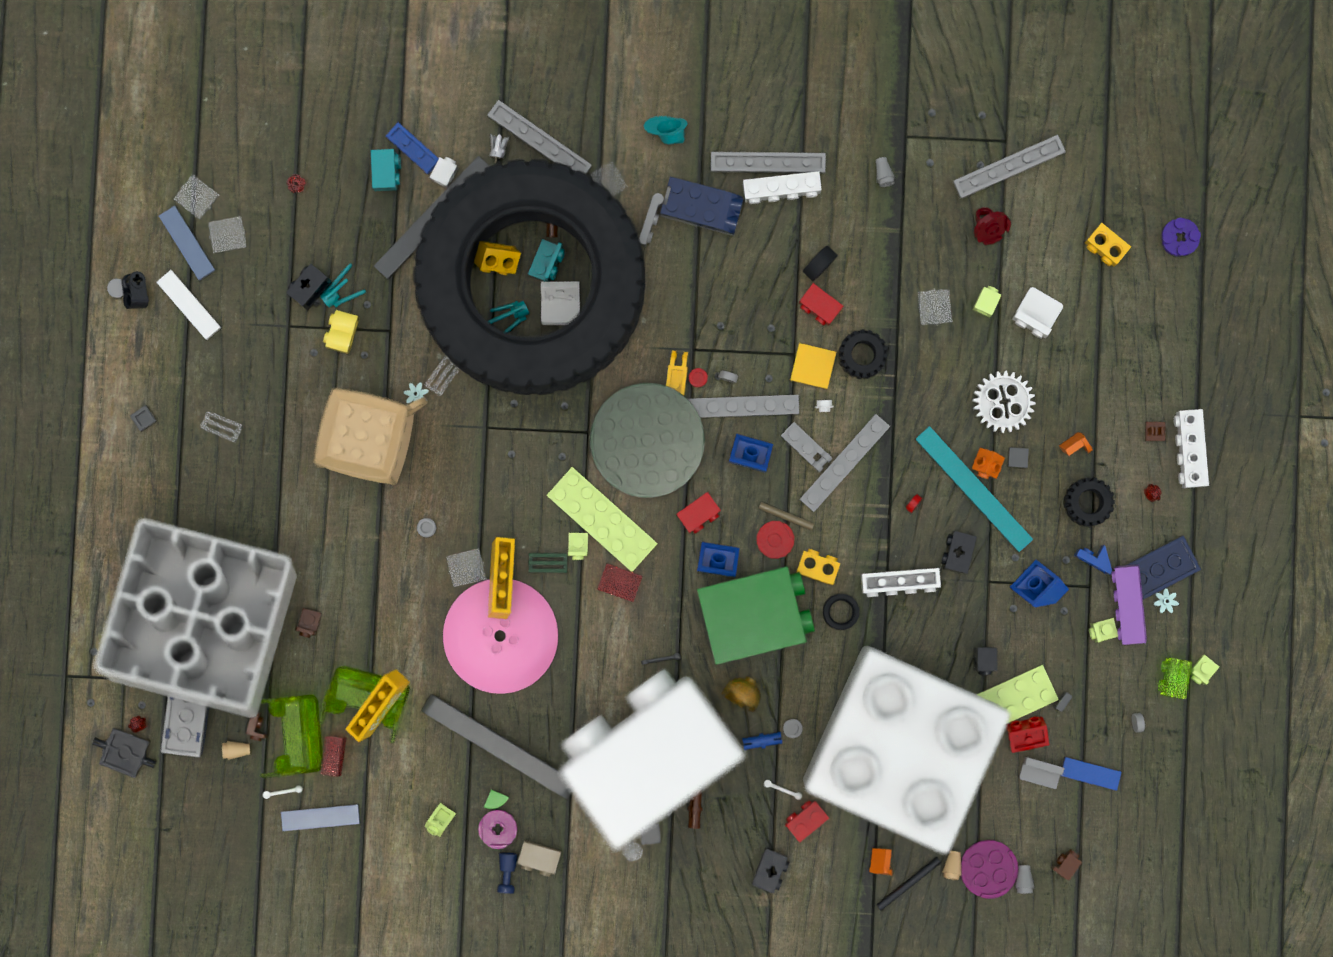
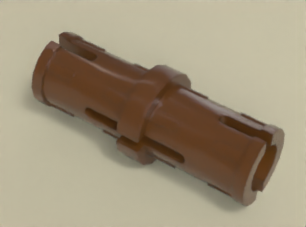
M702 789L690 796L687 808L689 811L688 828L700 829L701 811H703V807H701Z

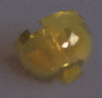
M748 676L745 679L740 677L733 678L721 693L722 695L726 694L725 698L741 708L744 706L749 707L748 711L755 712L761 700V692L755 685L756 681Z

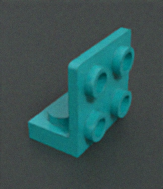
M542 239L528 275L544 282H550L551 279L555 280L558 273V267L556 266L558 262L562 263L566 253L564 252L563 244L559 242L556 245Z

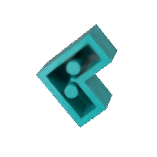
M394 149L371 150L373 190H397V185H400L398 169H401V157H399V154H396Z

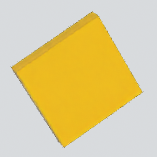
M799 343L790 381L828 389L836 352Z

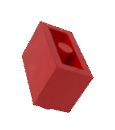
M814 283L799 301L800 309L808 315L812 313L816 316L815 320L822 326L825 324L829 326L843 308L842 304Z
M706 492L678 512L676 516L689 534L692 531L696 534L704 528L702 524L709 520L711 523L720 517L718 513L721 510L709 493Z

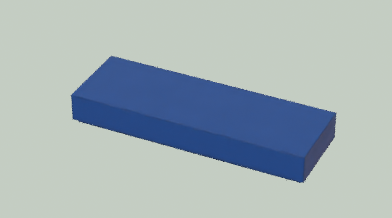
M399 122L388 132L386 138L429 175L435 168L439 158Z
M1064 757L1062 765L1064 772L1060 776L1117 791L1122 772Z

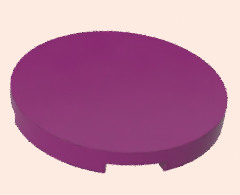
M995 840L978 841L971 845L963 854L961 859V879L973 894L982 898H997L1006 894L1014 885L1018 876L1017 859L1014 853L1003 843Z

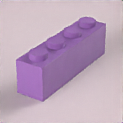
M1139 564L1116 566L1115 571H1112V581L1116 583L1117 590H1114V601L1118 602L1119 609H1116V620L1120 621L1121 628H1118V639L1122 640V645L1146 643L1147 635Z

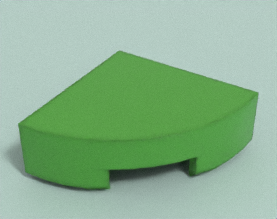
M491 789L484 808H499L505 804L509 796Z

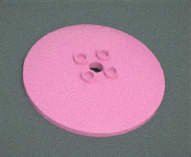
M489 579L465 590L452 604L444 623V649L454 671L469 685L489 693H512L532 685L547 671L557 650L558 626L555 615L545 598L529 585L513 580L511 614L507 619L488 618ZM498 630L505 632L506 637L502 642L495 639V633Z

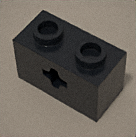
M310 263L309 266L302 269L299 278L289 285L286 293L308 311L332 281Z
M958 531L948 534L946 545L949 546L947 553L944 552L941 564H944L943 569L968 574L977 536ZM958 547H960V551H962L963 554L956 557L954 549H958Z
M973 647V670L978 671V675H992V671H997V648Z
M765 847L752 880V885L773 894L775 889L779 890L782 879H780L782 871L786 872L789 866L787 855ZM774 866L776 874L772 873L771 876H769L767 868L771 869V867Z

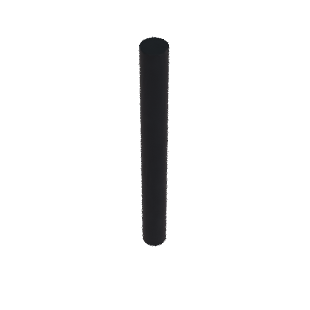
M937 857L880 901L877 907L882 911L941 864L940 860Z

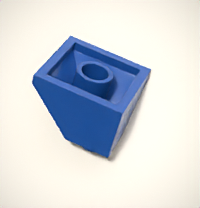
M1037 560L1010 586L1014 592L1034 608L1057 603L1069 590L1057 575Z

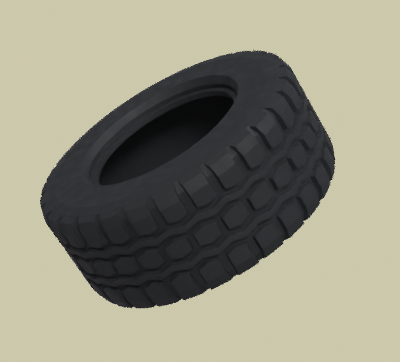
M518 159L508 161L505 165L497 163L484 169V172L479 173L477 171L463 179V184L455 185L445 195L446 199L439 201L431 213V219L426 221L420 235L422 239L417 244L414 258L416 264L413 269L415 296L418 308H420L421 317L432 338L445 355L459 369L482 384L489 385L500 391H509L520 395H544L558 390H568L575 387L576 384L590 380L597 375L596 373L608 367L615 360L614 358L618 353H621L625 348L630 336L636 329L640 313L642 312L645 294L644 257L636 228L631 218L626 214L622 204L611 195V192L601 183L593 181L591 176L580 170H571V167L558 162L550 164L548 160L531 159L530 162ZM529 221L545 222L558 226L570 233L587 252L593 269L589 296L577 316L555 332L535 337H521L505 333L488 323L479 314L473 302L471 273L479 242H487L500 230L516 223Z

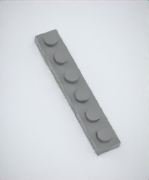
M499 100L487 115L554 163L558 162L571 167V170H580L586 174L592 167L586 160Z
M1056 135L953 181V184L960 199L1062 155L1066 151L1059 136Z
M711 152V172L808 173L819 171V173H825L826 153Z
M799 395L688 399L697 410L700 418L799 414Z
M875 414L799 500L814 512L890 426Z

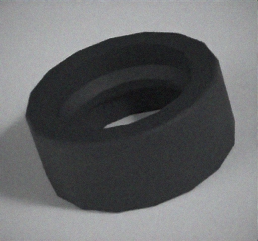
M827 245L810 261L802 272L812 281H815L838 255Z
M847 594L833 595L823 606L825 622L836 630L851 628L859 618L860 609L858 603ZM839 600L849 603L852 608V616L845 623H837L830 616L832 604Z

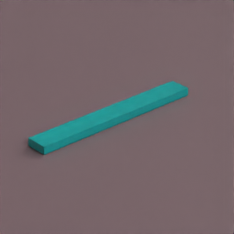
M930 426L915 439L1018 552L1033 540Z

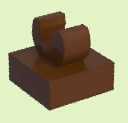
M1145 422V441H1165V422Z

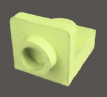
M569 533L568 556H572V560H584V556H588V533Z
M1114 618L1090 624V637L1097 643L1118 637Z
M1202 655L1189 671L1193 675L1191 679L1199 685H1207L1209 683L1208 680L1217 671L1219 666L1206 655Z
M440 803L425 824L427 831L434 836L441 837L456 813Z

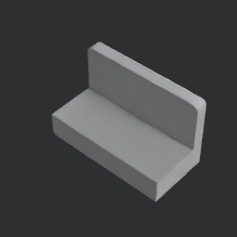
M1024 757L1019 779L1056 789L1059 777L1063 775L1064 768Z

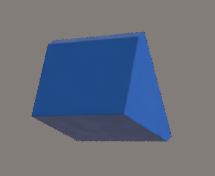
M736 434L729 463L766 473L773 444Z
M702 542L697 571L736 577L740 548Z

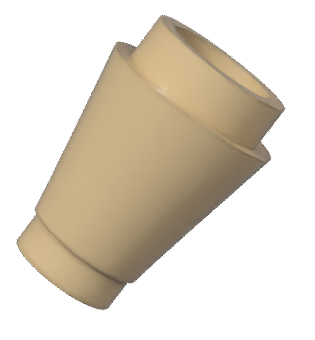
M232 741L222 743L223 759L228 758L230 760L250 755V744Z
M949 851L942 871L944 873L943 878L959 880V876H961L960 852Z

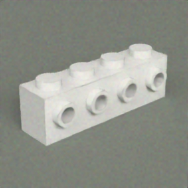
M817 171L743 180L744 201L749 202V204H758L762 200L776 202L780 200L779 198L794 200L798 199V196H806L807 198L817 197V194L821 193L820 173Z
M1203 409L1178 411L1176 416H1174V426L1178 430L1175 442L1176 446H1179L1177 464L1181 466V473L1178 474L1179 484H1182V488L1209 486Z
M939 568L860 575L862 594L867 593V597L878 596V592H886V596L898 595L897 591L905 590V594L917 593L916 589H924V593L936 592V588L941 587Z

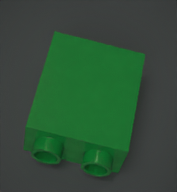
M788 566L697 589L716 665L807 642L805 634L815 632L810 610L799 612L796 596L805 594L800 572L790 574Z

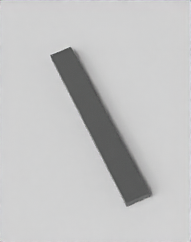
M478 156L383 255L374 267L386 279H389L416 251L417 244L422 239L420 237L426 221L431 219V213L439 201H444L446 199L445 195L455 185L463 184V179L477 171L479 173L484 172V169L489 165Z

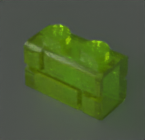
M1166 657V661L1163 660L1161 672H1164L1163 680H1160L1158 684V691H1161L1160 695L1186 700L1192 661Z

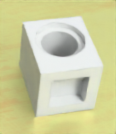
M440 157L430 175L431 181L448 188L458 170L457 165H455L456 162L448 157H445V159Z

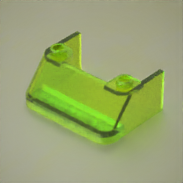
M346 666L338 667L322 701L319 724L323 725L327 713L341 714L345 711L346 706L360 710L383 676ZM409 685L382 720V724L386 728L393 729L390 743L393 744L403 719L410 692Z
M300 695L262 699L261 703L269 704V711L272 716L281 717L284 755L276 757L274 772L260 774V778L283 777L320 771L323 767V752L317 698L314 695Z

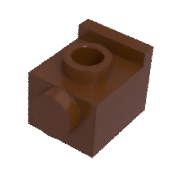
M1070 849L1069 852L1062 853L1056 861L1057 866L1052 865L1051 869L1069 881L1082 863L1078 859L1080 855Z

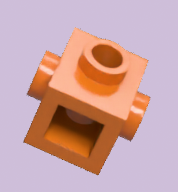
M980 448L972 469L978 472L977 476L988 480L989 477L997 479L1005 457L994 451Z

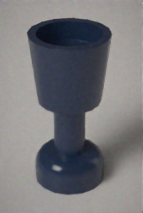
M499 853L500 871H503V884H499L497 888L499 893H514L515 887L510 884L511 872H514L516 868L517 853Z

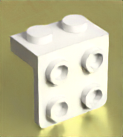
M579 281L541 282V324L567 325L580 312Z
M1032 287L1028 290L1012 320L1016 321L1015 324L1019 327L1030 329L1031 333L1036 337L1046 338L1051 332V327L1060 314L1063 305Z

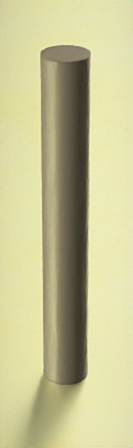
M760 503L758 509L812 531L814 523L766 503Z

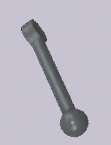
M675 653L672 656L643 660L641 664L671 659L680 660L681 655L680 653Z

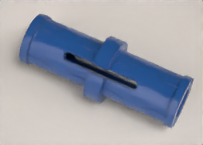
M781 732L767 735L761 733L759 736L742 738L744 750L758 747L764 749L765 746L782 744Z

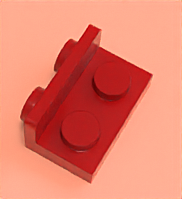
M1035 716L1027 720H1016L1006 724L1012 753L1049 745L1047 725L1043 717Z
M808 800L801 806L803 810L798 814L794 812L786 818V827L799 843L829 819L815 800L812 802Z

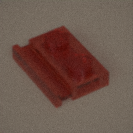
M606 563L597 590L634 602L643 576Z

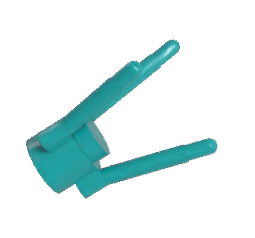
M349 264L324 293L320 295L323 302L329 308L333 305L338 307L340 304L366 292V290H361L338 300L340 295L337 291L348 282V279H344L338 285L337 283L352 267V264Z
M523 300L520 302L515 301L511 304L490 309V312L508 308L511 311L487 322L491 324L513 314L515 319H519L503 331L509 333L519 323L526 320V315L530 313Z

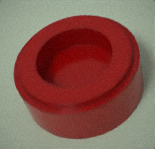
M695 368L690 372L689 382L693 387L700 388L707 383L708 375L705 370Z
M918 494L915 495L906 506V510L912 513L923 498Z

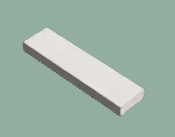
M172 270L157 281V284L206 340L221 329L220 325Z

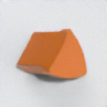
M1077 432L1059 445L1062 452L1068 456L1081 447L1087 453L1093 451L1086 437L1080 432Z
M872 848L869 872L892 876L893 870H890L892 850Z

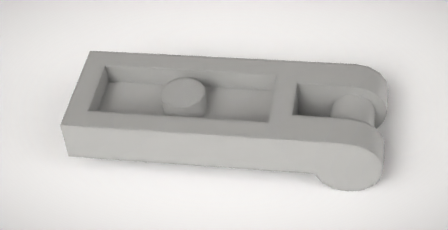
M656 193L652 198L639 240L643 247H646L647 243H651L654 234L651 232L652 225H657L659 214L656 213L658 207H661L664 203V197L660 193Z
M795 422L781 435L819 473L822 471L823 466L833 459ZM818 453L821 458L815 461L813 457Z

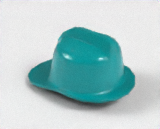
M657 116L645 122L644 130L658 135L664 144L683 143L685 140L684 129L687 126V121L681 118Z

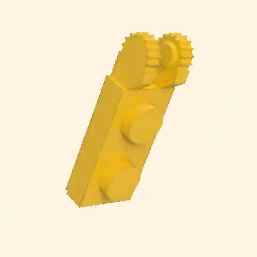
M672 350L666 386L684 395L688 370V352H684L682 355V366H675L677 353Z

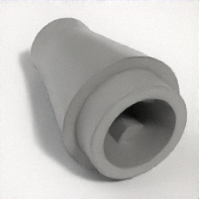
M887 158L876 159L877 183H879L880 187L893 185L895 176L887 162Z
M1029 865L1019 866L1015 886L1019 894L1033 893L1034 884Z

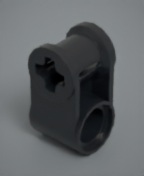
M139 271L125 275L121 280L125 308H147L149 299L145 276Z

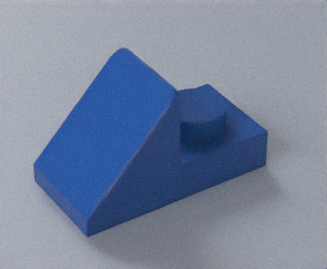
M1105 545L1100 547L1095 557L1093 556L1094 552L1087 548L1083 550L1077 549L1074 555L1076 558L1107 575L1112 573Z

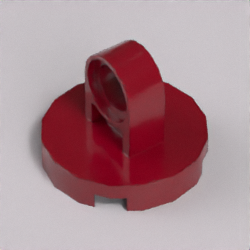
M986 207L976 211L977 224L974 228V236L979 243L983 242L984 245L994 244L1003 238L1001 235L1005 231L1009 232L1011 221L1004 212H993Z

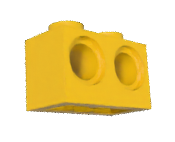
M1103 223L1095 229L1085 242L1088 245L1086 248L1090 252L1099 254L1102 257L1101 260L1106 265H1112L1113 267L1120 262L1131 248L1128 243ZM1095 236L1103 238V245L1095 242ZM1110 248L1118 250V257H1113L1110 254Z
M480 241L474 263L482 272L490 273L491 271H496L501 275L515 274L521 252L515 246Z
M808 549V552L803 551L796 572H800L802 576L833 586L840 566L837 558L829 555L826 558L818 556L819 552ZM812 558L815 561L814 568H806L804 565L805 559ZM825 564L833 567L831 575L823 573L822 569Z

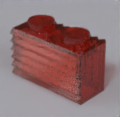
M333 735L325 737V748L323 749L325 752H323V763L321 764L322 768H320L322 770L320 772L321 775L341 776L347 737Z

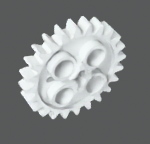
M997 371L995 378L992 374H989V381L985 378L982 379L984 386L978 384L977 387L980 391L974 392L978 396V398L972 400L978 403L973 408V410H979L976 417L982 416L983 418L980 423L986 421L987 429L992 425L993 432L1000 428L1001 433H1004L1005 428H1007L1009 433L1012 432V427L1018 430V423L1023 426L1026 425L1024 419L1030 420L1031 417L1028 413L1034 412L1030 408V406L1036 404L1030 401L1035 396L1034 394H1029L1032 387H1025L1028 381L1022 383L1021 375L1017 379L1014 378L1015 372L1008 376L1007 371H1004L1003 376H1001L1000 372ZM1000 385L1003 388L1004 400H1008V403L1006 404V410L1009 415L1008 419H1006L1004 405L999 403V401L1002 400L1001 391L999 389ZM1008 386H1013L1016 389L1014 396L1007 393ZM989 390L997 392L995 400L988 397ZM1013 404L1019 406V414H1013L1011 412V406ZM994 408L1001 411L1000 418L993 417L992 410Z

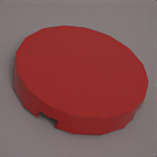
M771 521L765 523L759 529L756 543L759 551L764 556L771 559H779L791 552L794 546V534L787 524L781 521Z

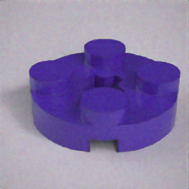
M1177 218L1167 223L1161 232L1162 246L1172 256H1186L1196 250L1201 234L1192 221ZM1183 233L1185 241L1181 240L1178 242L1176 234Z

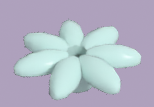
M420 382L416 388L412 383H409L410 390L403 392L409 396L406 403H410L413 400L416 401L424 397L423 395L428 393V390H421L422 383Z
M1164 589L1163 595L1156 593L1159 600L1154 602V605L1161 606L1160 613H1163L1166 608L1170 613H1173L1171 605H1179L1177 601L1173 600L1176 597V593L1169 595L1168 589Z

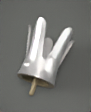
M490 134L491 151L489 157L495 158V163H497V158L504 159L505 148L510 137L504 138L501 143L502 136L500 134L497 137H492V134Z

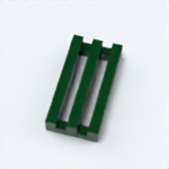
M529 553V573H567V553ZM533 557H563V561H533ZM533 565H563V569H533Z

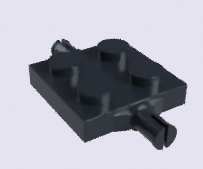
M117 728L112 729L110 737L106 741L96 737L93 740L92 745L102 748V757L99 762L102 766L133 778L137 777L139 769L143 764L151 768L155 767L156 760L146 757V751L150 744L148 740Z

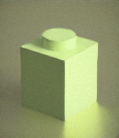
M983 287L972 310L990 318L1001 294L994 287Z

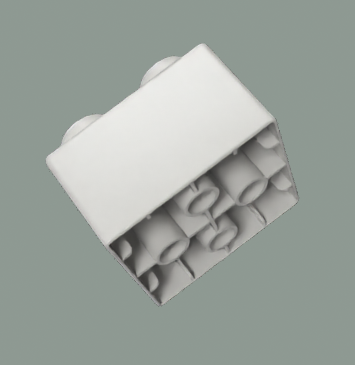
M140 520L137 524L96 660V669L112 682L249 718L255 717L258 714L297 578L290 559L286 556L164 524Z
M864 646L858 655L803 777L806 790L813 795L945 854L949 852L1010 718V713L998 704L877 649Z
M665 669L661 670L627 696V700L635 710L629 717L611 728L605 718L599 715L562 743V747L571 759L561 769V775L615 850L745 756L698 688L687 676L674 682Z

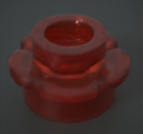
M294 174L287 179L290 192L300 193L304 190L306 183L300 175Z
M1149 484L1144 489V494L1150 502L1161 499L1160 495L1162 492L1157 485Z
M136 716L130 720L128 728H131L133 733L142 731L147 727L146 719Z

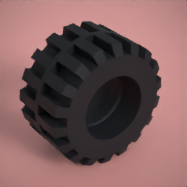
M860 329V331L852 332L843 340L839 348L838 359L840 360V366L843 367L845 373L850 374L849 376L857 377V379H868L875 376L884 367L888 355L887 346H885L884 340L877 333L874 334L871 330L865 331V329ZM857 344H867L872 348L874 358L870 364L859 365L853 360L851 353Z
M1084 478L1073 483L1067 489L1066 496H1064V508L1067 510V516H1070L1071 520L1077 522L1078 525L1095 526L1105 522L1110 517V513L1113 512V505L1115 504V500H1113L1114 494L1110 491L1109 485H1105L1104 481L1097 480V478ZM1085 491H1092L1099 498V508L1094 513H1085L1079 506V497Z

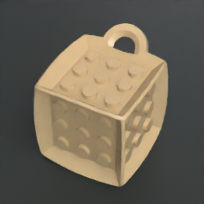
M334 388L329 396L319 430L315 465L318 468H327L364 480L396 485L408 451L414 414L428 403L426 398L422 397L410 404L403 405L370 394Z

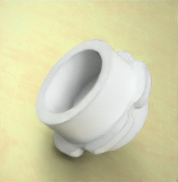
M817 400V406H815V408H819V412H830V408L834 407L832 406V400Z

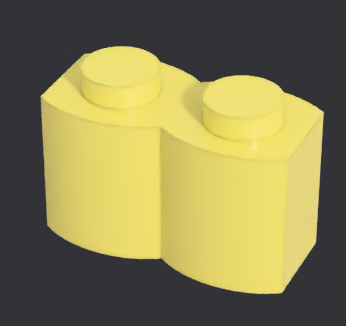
M338 310L335 311V314H331L329 319L331 328L329 332L325 333L323 343H326L325 347L349 354L359 317Z

